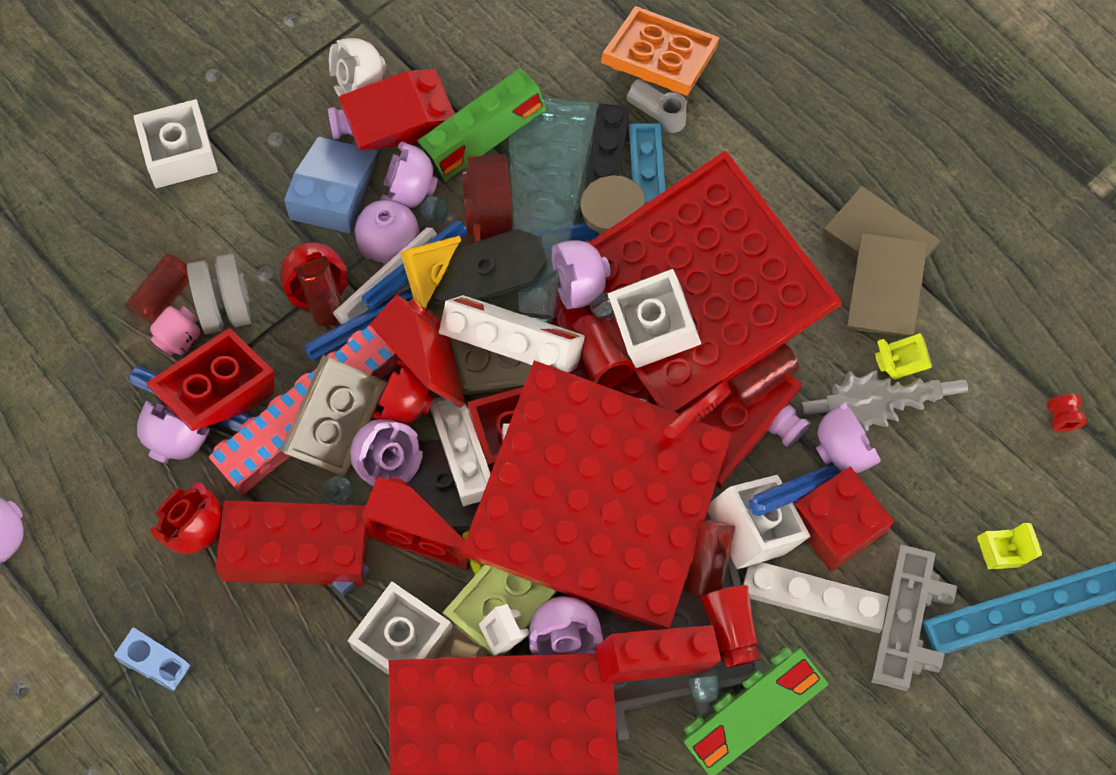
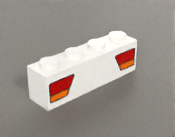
M464 295L445 301L439 334L531 365L535 360L565 372H570L578 367L585 335Z

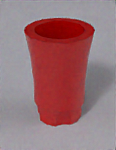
M586 315L570 326V331L585 335L580 358L590 381L616 389L630 379L635 371L634 363L620 349L605 325L600 323L598 318L596 319L594 315Z
M749 586L729 587L702 596L700 602L710 624L714 627L719 653L723 655L726 669L745 666L761 660L757 648L759 643L750 606Z

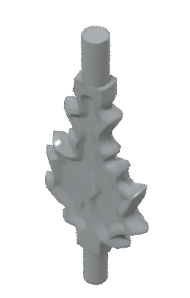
M873 370L860 378L849 371L842 385L833 384L832 395L826 396L825 399L801 402L800 409L803 416L829 413L845 402L866 432L869 431V426L872 424L887 428L888 422L886 419L899 421L894 408L904 410V406H911L915 409L923 410L925 408L923 404L925 400L935 402L946 395L967 393L968 384L965 379L940 383V380H931L924 383L921 378H918L909 385L904 386L900 382L891 385L892 378L879 380L877 378V370Z

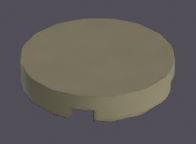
M615 175L601 177L590 183L583 192L580 202L582 216L590 229L600 234L646 204L643 190L636 182L627 177Z

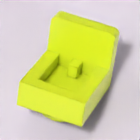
M921 333L890 344L884 339L877 341L880 352L875 353L878 366L882 372L886 371L893 380L932 368L924 337Z
M1023 523L1012 530L986 531L977 536L988 570L1018 568L1042 555L1031 523Z

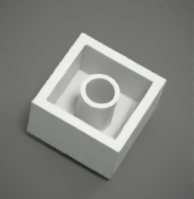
M197 99L134 115L146 166L155 188L218 172Z
M673 269L608 293L628 355L636 368L701 344L681 285Z
M778 475L728 487L709 504L707 512L737 569L786 555L811 537L793 502L761 516L753 515L752 509L748 507V501L753 499L754 495L783 484Z
M391 581L347 641L355 652L389 675L388 660L436 658L454 633V630L449 620Z

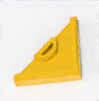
M460 236L400 252L414 300L425 309L436 286H438L455 249L461 242Z

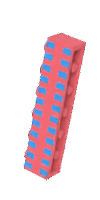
M370 325L363 331L359 330L351 335L347 344L339 351H334L327 355L330 358L383 380L400 366L396 364L398 360L396 353ZM316 369L312 373L302 375L295 382L291 390L285 395L275 397L264 412L258 417L248 419L237 434L231 439L221 441L209 456L213 464L241 496L246 494L290 457L280 450Z

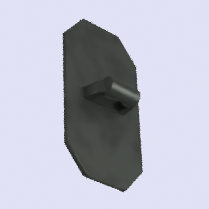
M518 228L456 248L444 275L432 294L433 301L445 306L446 300L462 295L479 301H486L535 285L548 267L541 237Z
M441 440L419 441L422 459L418 471L407 482L408 487H411L455 531H469L480 502L462 506Z

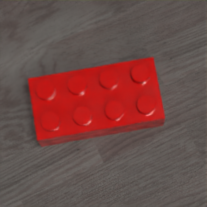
M224 500L216 571L223 582L333 585V582H353L355 586H364V566L366 565L368 534L362 518L365 506Z

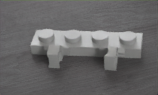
M902 544L899 547L871 680L872 683L908 691L912 674L920 675L921 669L939 673L942 668L945 653L922 648L923 641L919 640L925 606H930L931 601L952 605L957 591L956 585L940 582V575L932 573L936 555L934 552Z

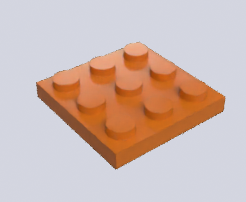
M635 6L604 50L601 63L617 71H623L639 77L643 81L652 82L668 88L672 92L688 96L717 49L720 37Z

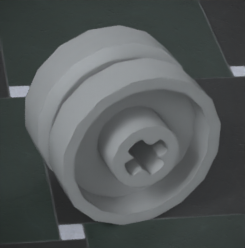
M234 253L217 256L215 261L216 279H214L210 265L205 260L187 263L190 288L205 335L223 331L225 321L222 310L224 309L230 323L235 328L252 324L247 285L243 273L240 272Z

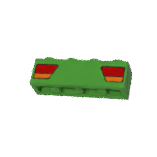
M519 68L417 141L421 149L430 157L433 169L446 182L543 113L547 108L538 85Z
M786 646L770 659L773 663L772 666L763 673L759 669L752 672L741 682L744 686L743 689L734 696L730 692L726 693L712 705L715 711L705 719L699 715L683 728L686 734L680 739L708 775L719 773L829 685L801 648L794 647L790 650Z

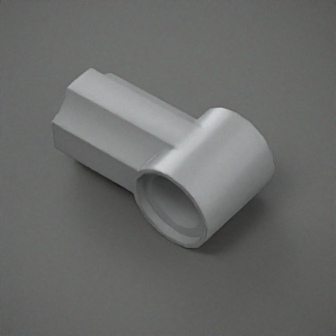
M639 78L631 85V89L627 94V101L658 120L663 131L676 133L685 127L686 100L681 94L666 92L652 82H646Z

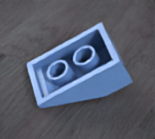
M318 137L296 169L284 201L289 219L351 234L378 159L379 150H359L357 145Z

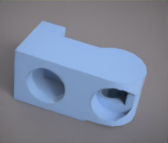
M134 627L114 654L119 663L147 678L153 679L171 691L176 689L191 666L181 657Z

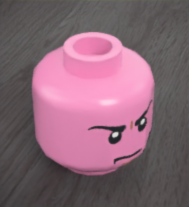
M172 306L167 307L151 325L150 331L153 337L150 340L171 357L174 353L184 355L201 335L199 326L195 324L199 318L185 306L180 311Z

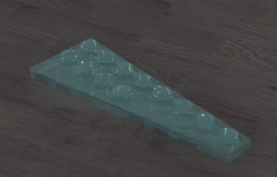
M542 96L547 110L509 136L514 230L519 228L540 236L548 262V267L535 285L518 290L519 314L540 319L543 322L553 323L559 295L558 288H560L561 283L558 272H553L552 247L561 242L571 240L598 114V103Z

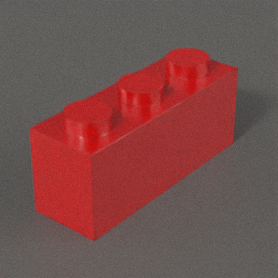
M713 625L611 634L596 647L602 683L703 674L721 662Z

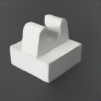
M507 604L495 607L479 623L493 656L506 654L514 645L520 643L529 634L528 628L519 630L515 622L521 616L518 610H510Z

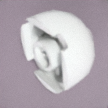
M347 38L337 40L338 44H332L329 52V71L331 77H337L340 86H334V89L339 97L342 94L383 80L386 72L385 60L371 43L359 38Z

